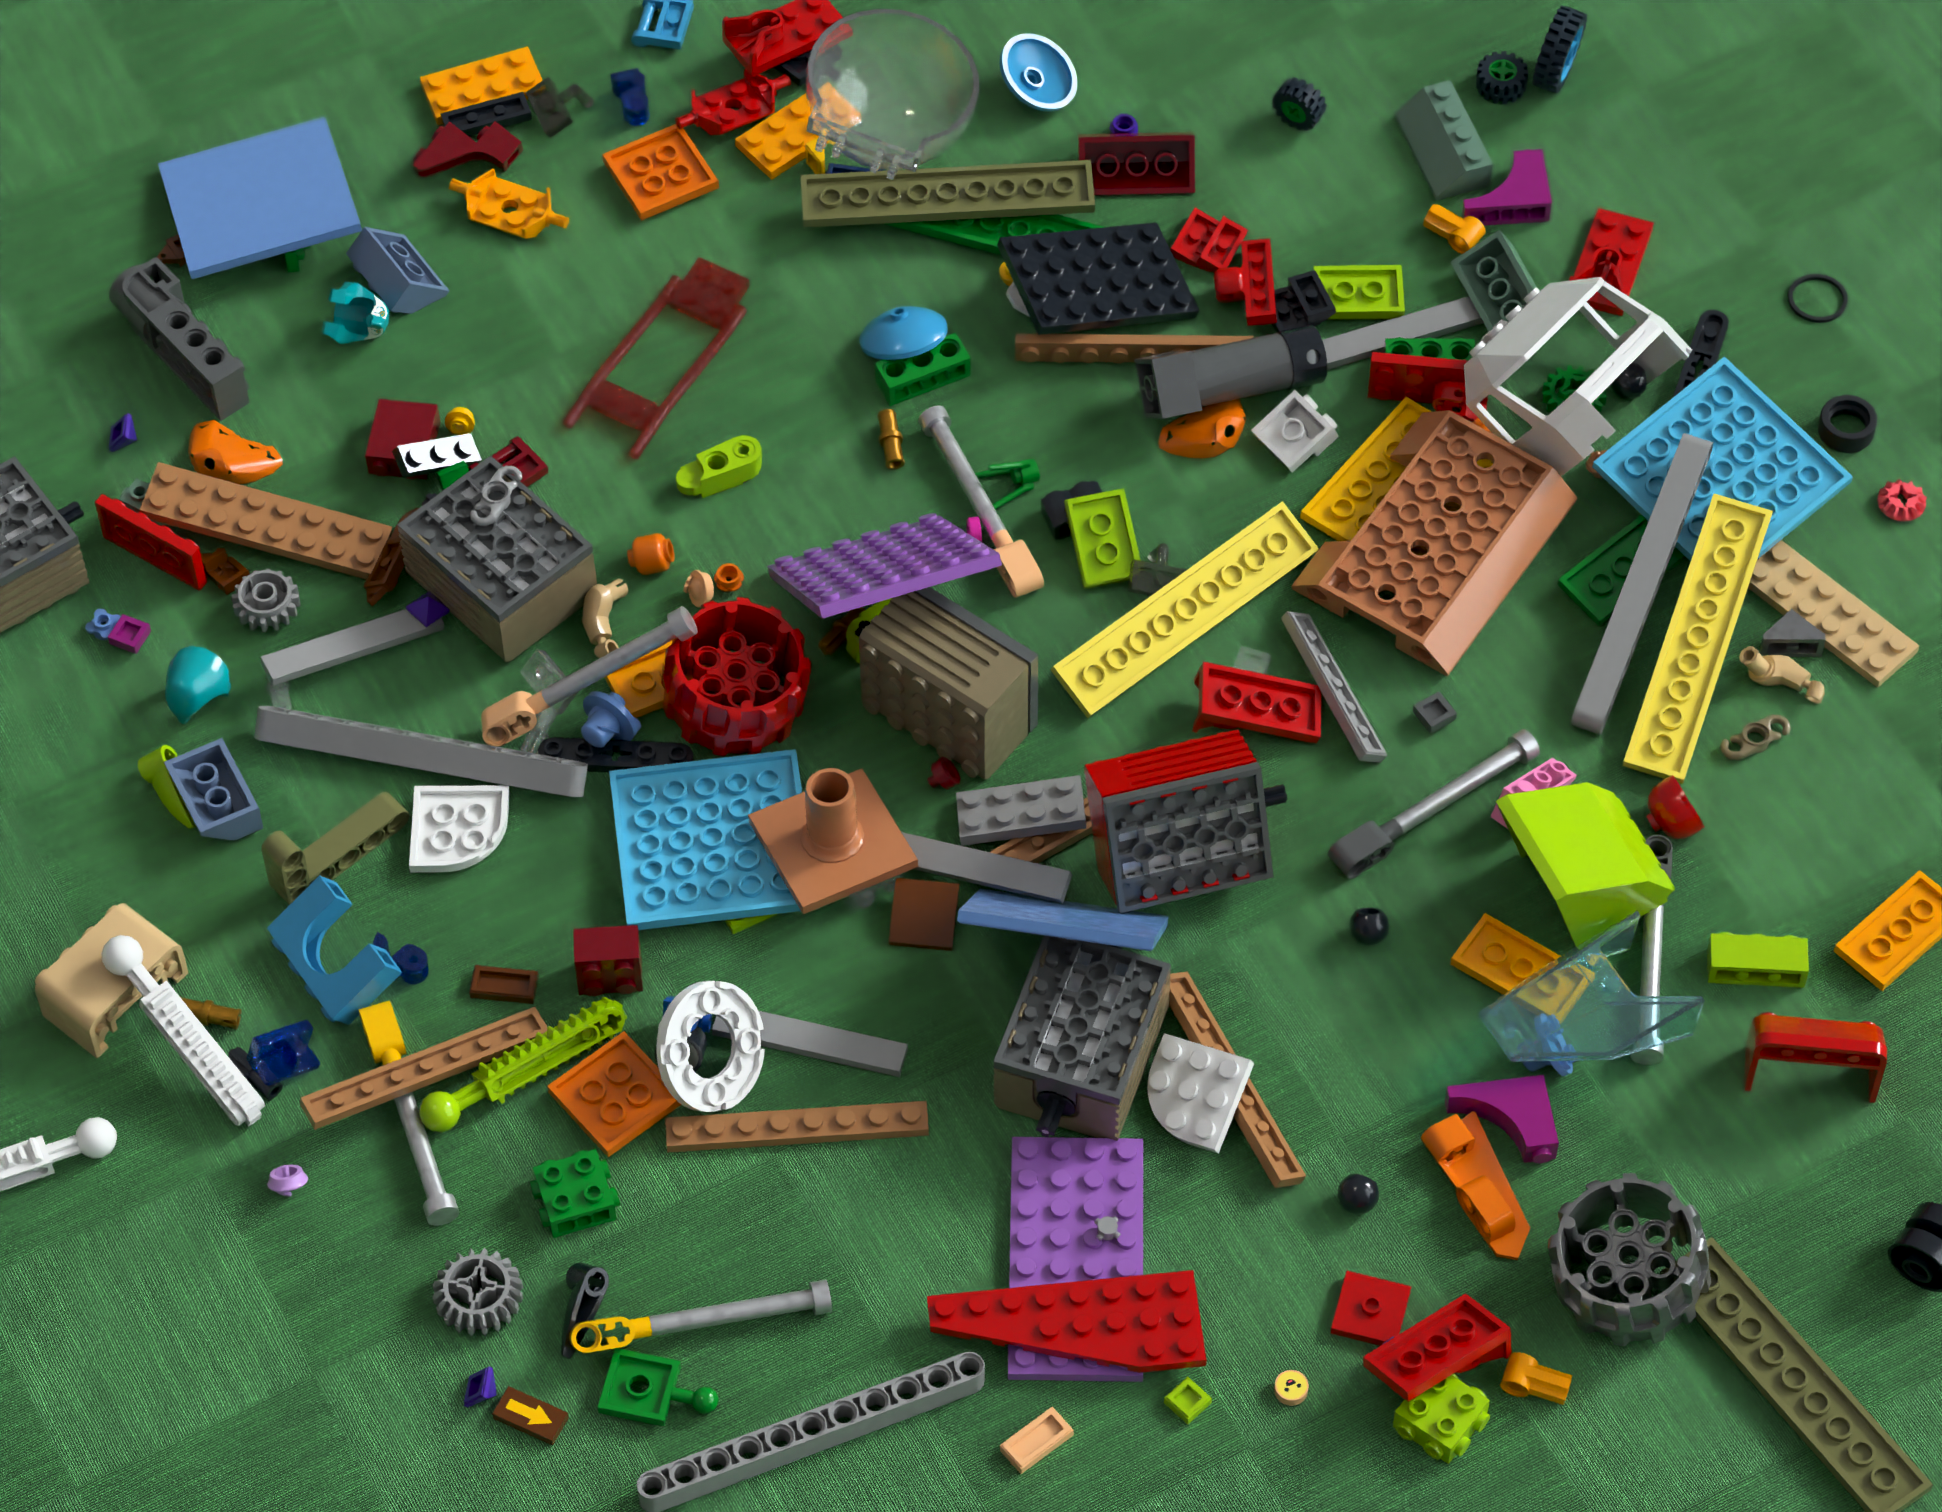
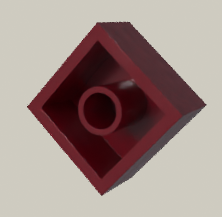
M638 925L573 929L574 964L579 995L599 996L605 993L631 994L636 991H643L642 957Z

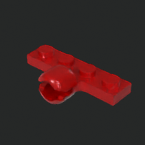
M1266 238L1241 241L1242 266L1219 268L1214 273L1216 299L1220 303L1244 300L1247 326L1277 323L1271 240Z

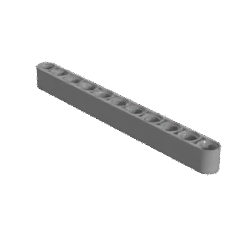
M1686 433L1682 435L1571 719L1572 726L1599 735L1603 732L1713 448V442Z
M258 706L254 738L260 741L570 797H582L584 795L588 764L274 706Z
M964 1352L641 1474L636 1484L639 1505L646 1512H661L980 1391L984 1386V1360L975 1352ZM966 1370H973L977 1373L972 1376L964 1375L962 1372ZM939 1381L943 1382L946 1385L940 1388L933 1387L931 1384ZM906 1393L914 1395L913 1398L907 1400L899 1396ZM873 1405H879L883 1407L879 1411H871L868 1409ZM840 1417L851 1419L848 1423H839L836 1420ZM809 1429H817L820 1431L816 1435H808L805 1433V1431ZM777 1441H786L788 1443L784 1447L773 1445ZM749 1452L756 1454V1456L752 1459H744L741 1457L743 1454ZM717 1464L724 1466V1468L720 1471H712L709 1469L711 1466ZM685 1476L692 1478V1480L688 1483H680L677 1481L679 1478ZM655 1488L660 1490L656 1495L646 1494V1491Z

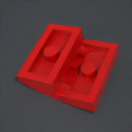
M1195 207L1170 250L1174 258L1199 269L1215 273L1219 268L1228 267L1241 241H1243L1249 230L1225 216L1222 217L1221 221H1218Z

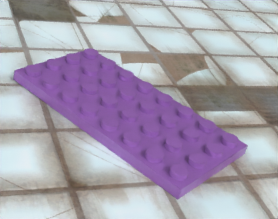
M1012 1137L1009 1288L1143 1275V1139L1119 1138L1116 1141L1109 1138ZM1106 1216L1117 1217L1119 1220L1117 1222V1231L1121 1234L1120 1237L1112 1240H1098L1096 1237L1098 1235V1225L1094 1223L1095 1220ZM1008 1344V1380L1143 1382V1372L1127 1371V1367L1112 1364L1107 1367L1097 1365V1361L1076 1357L1075 1360L1025 1351L1023 1347Z

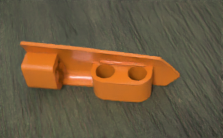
M1472 1111L1463 1119H1460L1458 1114H1454L1430 1126L1422 1134L1421 1141L1456 1188V1196L1460 1206L1496 1257L1518 1260L1530 1231V1226L1476 1112Z

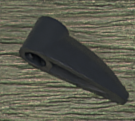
M581 1262L574 1263L566 1274V1283L572 1290L563 1325L561 1356L571 1359L576 1351L569 1340L571 1329L580 1322L594 1319L609 1284V1276L603 1268ZM584 1327L578 1331L576 1335V1340L578 1344H580L582 1339L584 1338L587 1330L589 1329L588 1327Z

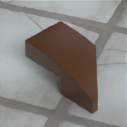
M217 548L214 553L200 552L205 574L226 595L235 590L236 584H241L243 581L242 577L250 575L249 570L235 558L227 555L225 548Z

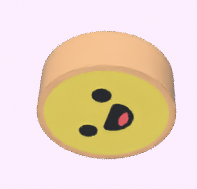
M1287 1370L1280 1373L1275 1380L1274 1392L1276 1398L1281 1403L1289 1406L1302 1403L1308 1395V1380L1301 1372L1296 1370Z

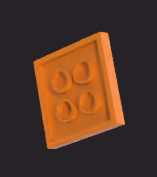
M676 124L602 154L603 163L641 221L719 188L717 177L684 128L679 129Z
M625 1031L547 1085L548 1093L607 1157L613 1155L682 1105L667 1090L661 1079L658 1066Z

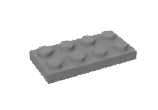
M1080 775L956 792L961 846L1087 828Z

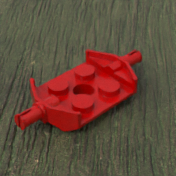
M744 69L743 79L696 97L695 90L693 89L691 90L692 110L688 114L676 117V125L679 129L695 124L696 127L700 126L710 135H721L775 113L776 90L790 86V78L787 74L773 80L760 74L752 77Z

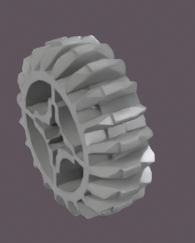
M470 1248L466 1257L457 1252L456 1262L446 1259V1270H438V1280L433 1283V1290L435 1292L433 1302L437 1306V1314L440 1317H444L445 1324L447 1326L454 1324L455 1330L458 1333L467 1328L468 1334L473 1336L476 1329H481L482 1334L486 1336L487 1328L493 1327L499 1332L500 1321L510 1324V1314H518V1303H521L523 1300L521 1292L523 1283L518 1278V1269L512 1267L511 1260L508 1257L501 1260V1255L498 1251L488 1256V1251L483 1248L480 1254L475 1255L474 1250ZM486 1275L495 1277L503 1285H497L496 1281L488 1280ZM452 1298L459 1299V1302L467 1303L469 1309L461 1307Z

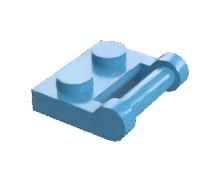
M643 0L642 5L644 9L638 29L633 32L631 42L637 47L653 45L681 50L694 8L693 0ZM661 9L655 32L649 31L654 12Z

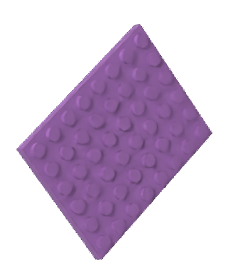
M931 513L919 517V522L909 525L908 522L895 523L890 526V530L879 533V530L865 532L861 534V539L850 541L848 538L837 540L832 543L833 547L821 550V547L807 549L803 551V556L792 558L791 555L779 557L774 560L775 564L768 565L767 568L771 579L819 617L826 618L1002 566L998 552L940 515L937 516L936 513Z

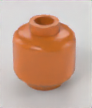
M661 533L636 537L632 542V549L627 551L630 566L636 567L641 575L665 572L675 559L671 540L669 538L665 539Z

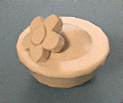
M694 570L686 580L683 590L685 593H689L691 602L696 607H701L702 604L711 601L713 598V581L708 573Z

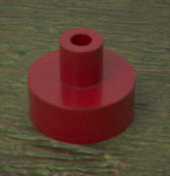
M941 757L931 764L933 775L928 777L927 781L932 788L941 785L944 789L950 790L960 783V775L948 758Z

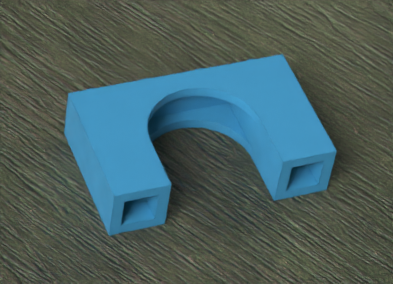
M319 875L267 929L274 938L272 940L273 945L280 952L286 954L290 960L288 965L291 970L298 976H301L306 982L304 985L306 991L312 997L318 999L323 1006L321 1011L324 1016L332 1022L339 1021L350 1025L359 1016L358 1009L368 1007L402 971L386 949L369 943L343 969L332 974L326 973L320 961L322 939L327 930L353 904L337 882Z

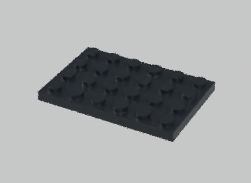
M1157 222L1000 237L997 247L1038 335L1193 319L1197 317L1200 311Z

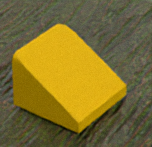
M820 136L806 143L805 146L806 164L815 174H825L824 137Z

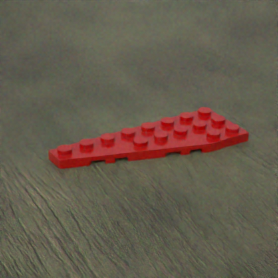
M1193 1270L927 1296L929 1326L932 1333L968 1340L971 1337L992 1341L994 1345L1004 1347L1005 1344L1023 1347L1025 1351L1075 1360V1357L1097 1361V1365L1107 1367L1110 1364L1127 1367V1371L1138 1373L1206 1366L1207 1360Z

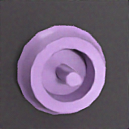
M283 1165L270 1172L267 1186L279 1195L291 1197L292 1193L289 1191L304 1186L308 1181V1176L298 1165Z

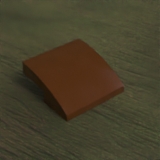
M896 878L889 945L952 951L960 891L959 884Z

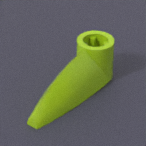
M163 745L140 758L137 765L138 770L144 780L152 783L168 811L187 828H195L196 825L164 765L165 761L178 755L172 747Z

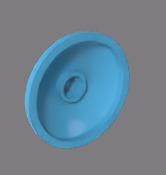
M1028 33L1013 37L1003 47L999 62L1002 77L1012 94L1022 103L1040 111L1050 112L1062 109L1073 99L1077 89L1076 72L1068 56L1054 42L1043 36Z
M902 306L885 311L871 320L861 332L859 341L862 351L870 357L883 360L905 359L923 354L936 347L946 337L948 328L945 318L931 309Z

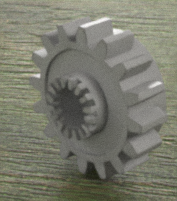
M270 569L255 570L252 574L242 577L243 581L241 584L235 585L236 594H232L234 614L239 616L242 625L249 622L250 630L261 626L262 632H266L268 626H273L277 631L279 630L278 623L283 622L288 625L290 624L289 616H297L296 607H299L301 604L297 584L293 585L291 576L284 577L282 571L276 572Z

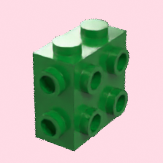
M596 1149L578 1151L570 1157L559 1160H546L540 1165L533 1167L535 1180L529 1181L534 1200H541L543 1208L538 1209L543 1228H550L553 1238L617 1220L615 1207L620 1206L616 1188H609L606 1179L611 1178L610 1170L606 1159L600 1161Z

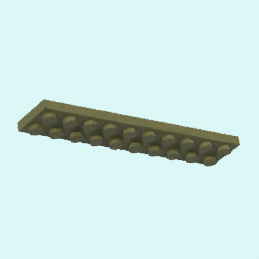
M1091 160L800 175L803 228L1095 212Z
M1713 1237L1706 1240L1711 1284L1707 1293H1700L1699 1299L1695 1304V1319L1866 1512H1901L1931 1491L1932 1482ZM1688 1252V1253L1685 1254L1684 1256L1689 1257V1256H1690V1252ZM1666 1267L1660 1271V1275L1667 1273L1669 1268Z

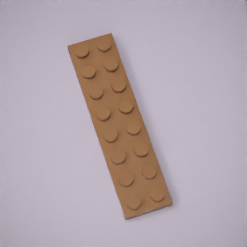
M160 462L157 463L140 507V512L153 521L367 579L369 574L372 573L386 541L390 539L392 534V526Z

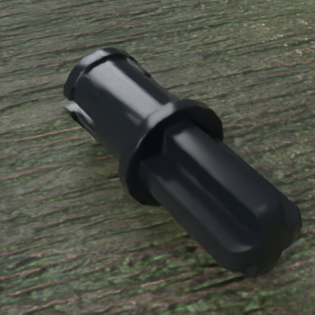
M240 1047L229 1051L228 1057L247 1081L263 1093L268 1100L274 1099L281 1092L282 1083L265 1070V1065L262 1062H256Z

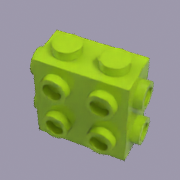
M1454 1373L1411 1401L1407 1402L1404 1400L1395 1411L1393 1427L1404 1439L1413 1440L1421 1445L1432 1458L1442 1459L1449 1464L1455 1455L1461 1457L1465 1453L1471 1442L1469 1438L1474 1431L1481 1432L1490 1419L1488 1414L1490 1400L1487 1399L1480 1389L1474 1386L1469 1387L1460 1381Z

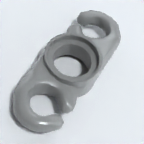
M506 465L497 469L490 481L483 486L482 497L476 503L475 509L477 511L486 509L490 514L485 518H480L477 512L472 510L470 518L475 524L488 526L495 523L502 511L509 506L511 502L510 495L518 485L516 481L506 482L502 478L506 474H513L517 481H521L523 477L518 468ZM494 491H501L505 494L500 500L488 498V495Z

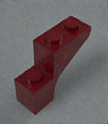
M449 121L445 127L440 126L434 132L431 138L433 141L426 149L423 147L416 153L412 165L414 173L421 178L433 176L474 160L490 162L505 172L522 153L523 146L519 139L496 121L490 127L485 126L479 132L477 142Z

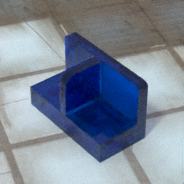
M306 1019L252 1038L246 1060L265 1085L269 1086L319 1068L321 1062L308 1046L314 1028Z

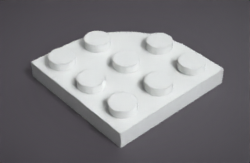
M414 786L409 858L410 873L463 870L489 856L499 845L506 832L509 813V786Z
M1164 1033L1148 1077L1147 1088L1151 1109L1159 1123L1175 1138L1187 1144L1219 1154L1254 1063L1250 1059Z

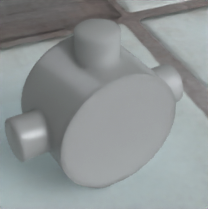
M1106 1216L1095 1220L1094 1223L1098 1225V1235L1096 1236L1098 1240H1112L1120 1237L1121 1234L1117 1231V1222L1119 1221L1117 1217Z

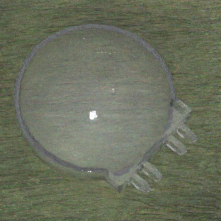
M874 9L856 12L839 19L824 30L813 45L806 67V97L811 111L806 131L819 136L815 146L816 151L822 152L828 141L833 146L832 157L838 159L842 153L845 157L870 167V171L873 173H877L878 170H887V178L893 180L898 170L907 169L916 172L918 166L935 160L950 149L959 140L972 120L979 97V74L973 57L958 37L943 25L923 15L904 10Z

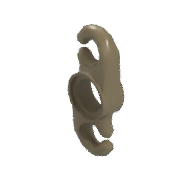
M1774 714L1761 720L1750 722L1744 726L1741 733L1730 737V741L1739 744L1741 749L1734 752L1728 749L1729 741L1724 739L1720 745L1721 752L1726 758L1737 761L1755 753H1761L1767 749L1770 742L1781 738V733L1774 732L1770 726L1776 723L1783 726L1782 734L1787 736L1791 730L1790 723L1785 717ZM1757 732L1764 737V740L1755 743L1750 741L1747 735Z

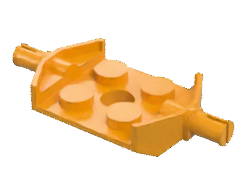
M495 169L489 170L471 183H465L454 178L450 181L449 190L464 194L467 202L468 219L525 239L536 237L545 227H549L550 224L562 227L563 229H566L569 224V217L552 211L549 187L546 188L545 194L496 177ZM508 207H514L517 209L516 211H512L510 213L503 212V210Z

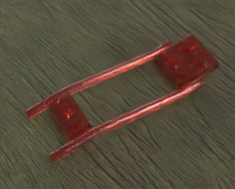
M698 257L684 280H681L676 275H672L657 299L593 375L562 421L563 425L572 429L589 405L591 409L642 432L628 452L632 458L638 460L669 412L730 338L747 313V309L738 303L750 287L749 279L701 257ZM668 304L670 308L720 331L660 406H657L655 402L605 379Z

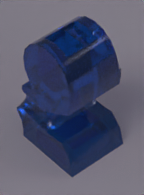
M638 68L610 74L612 92L622 101L624 119L634 126L645 124L650 118L645 75Z
M377 932L372 945L386 949L390 955L386 937ZM406 944L391 956L402 971L399 976H402L405 982L419 984L428 977V958L420 947Z

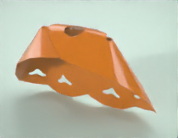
M1240 399L1202 407V411L1188 413L1162 427L1159 436V448L1173 455L1201 459L1212 458L1230 448H1234L1241 437L1246 421V415ZM1228 425H1232L1234 428V432L1230 437H1226L1224 433ZM1171 431L1173 437L1166 442V439L1169 437L1168 432Z
M216 420L196 424L190 434L188 453L194 470L197 473L236 484H246L273 474L283 465L282 457L273 446H266L241 438ZM219 429L222 430L223 433H226L228 435L220 434ZM267 451L270 452V456L275 458V460L266 457ZM212 458L214 460L215 467L213 470L205 466V459Z

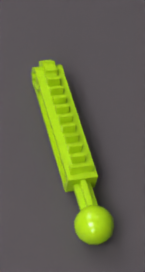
M602 997L597 1002H591V1007L587 1009L582 1007L577 1015L570 1014L568 1020H559L558 1025L554 1028L551 1026L547 1027L545 1033H536V1038L532 1040L525 1039V1044L522 1046L515 1045L513 1051L509 1053L504 1051L503 1056L498 1059L493 1057L490 1064L485 1065L480 1062L479 1070L472 1073L474 1082L452 1094L442 1091L428 1094L422 1100L419 1108L420 1120L431 1131L445 1132L457 1124L461 1115L460 1111L485 1097L491 1102L498 1100L503 1104L506 1094L514 1095V1090L518 1087L525 1088V1083L529 1081L534 1083L536 1077L541 1074L546 1076L548 1070L552 1068L557 1070L559 1064L563 1062L569 1063L571 1057L576 1056L578 1058L580 1057V1052L585 1049L590 1051L591 1046L594 1044L601 1045L603 1039L607 1037L611 1039L616 1033L622 1032L625 1020L627 1019V1015H625L622 1008L623 1005L616 1000L612 1001Z

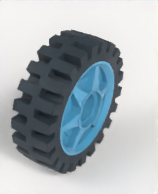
M1563 5L1557 10L1537 59L1538 62L1534 69L1532 81L1534 86L1556 94L1561 91L1565 80L1568 78L1569 71L1573 67V62L1581 45L1580 42L1583 39V32L1587 22L1586 13Z

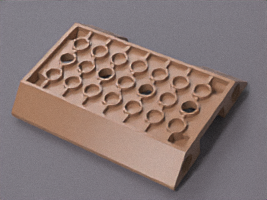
M1450 410L1423 412L1390 455V459L1405 466L1406 469L1351 541L1324 542L1291 586L1292 590L1342 618L1350 609L1396 635L1395 648L1447 677L1577 501V496L1553 466ZM1488 459L1493 465L1488 468H1482L1477 464V461ZM1454 502L1461 508L1457 511H1448L1444 505ZM1416 546H1423L1428 552L1424 555H1416L1411 550ZM1389 590L1395 596L1390 600H1384L1378 594L1381 591Z

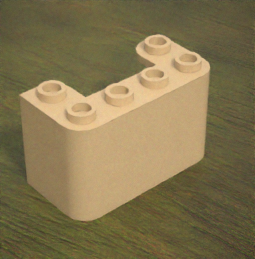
M125 903L109 908L105 916L95 926L89 927L83 933L80 940L72 947L66 948L60 954L59 959L48 969L42 970L35 979V993L42 1015L96 1058H99L109 1048L104 1040L109 1030L114 1033L118 1029L116 1020L142 997L141 993L127 976L114 975L103 964L101 953L109 939L124 935L130 936L139 942L143 950V961L141 964L153 979L160 984L166 980L168 982L167 978H171L178 984L188 974L182 947Z

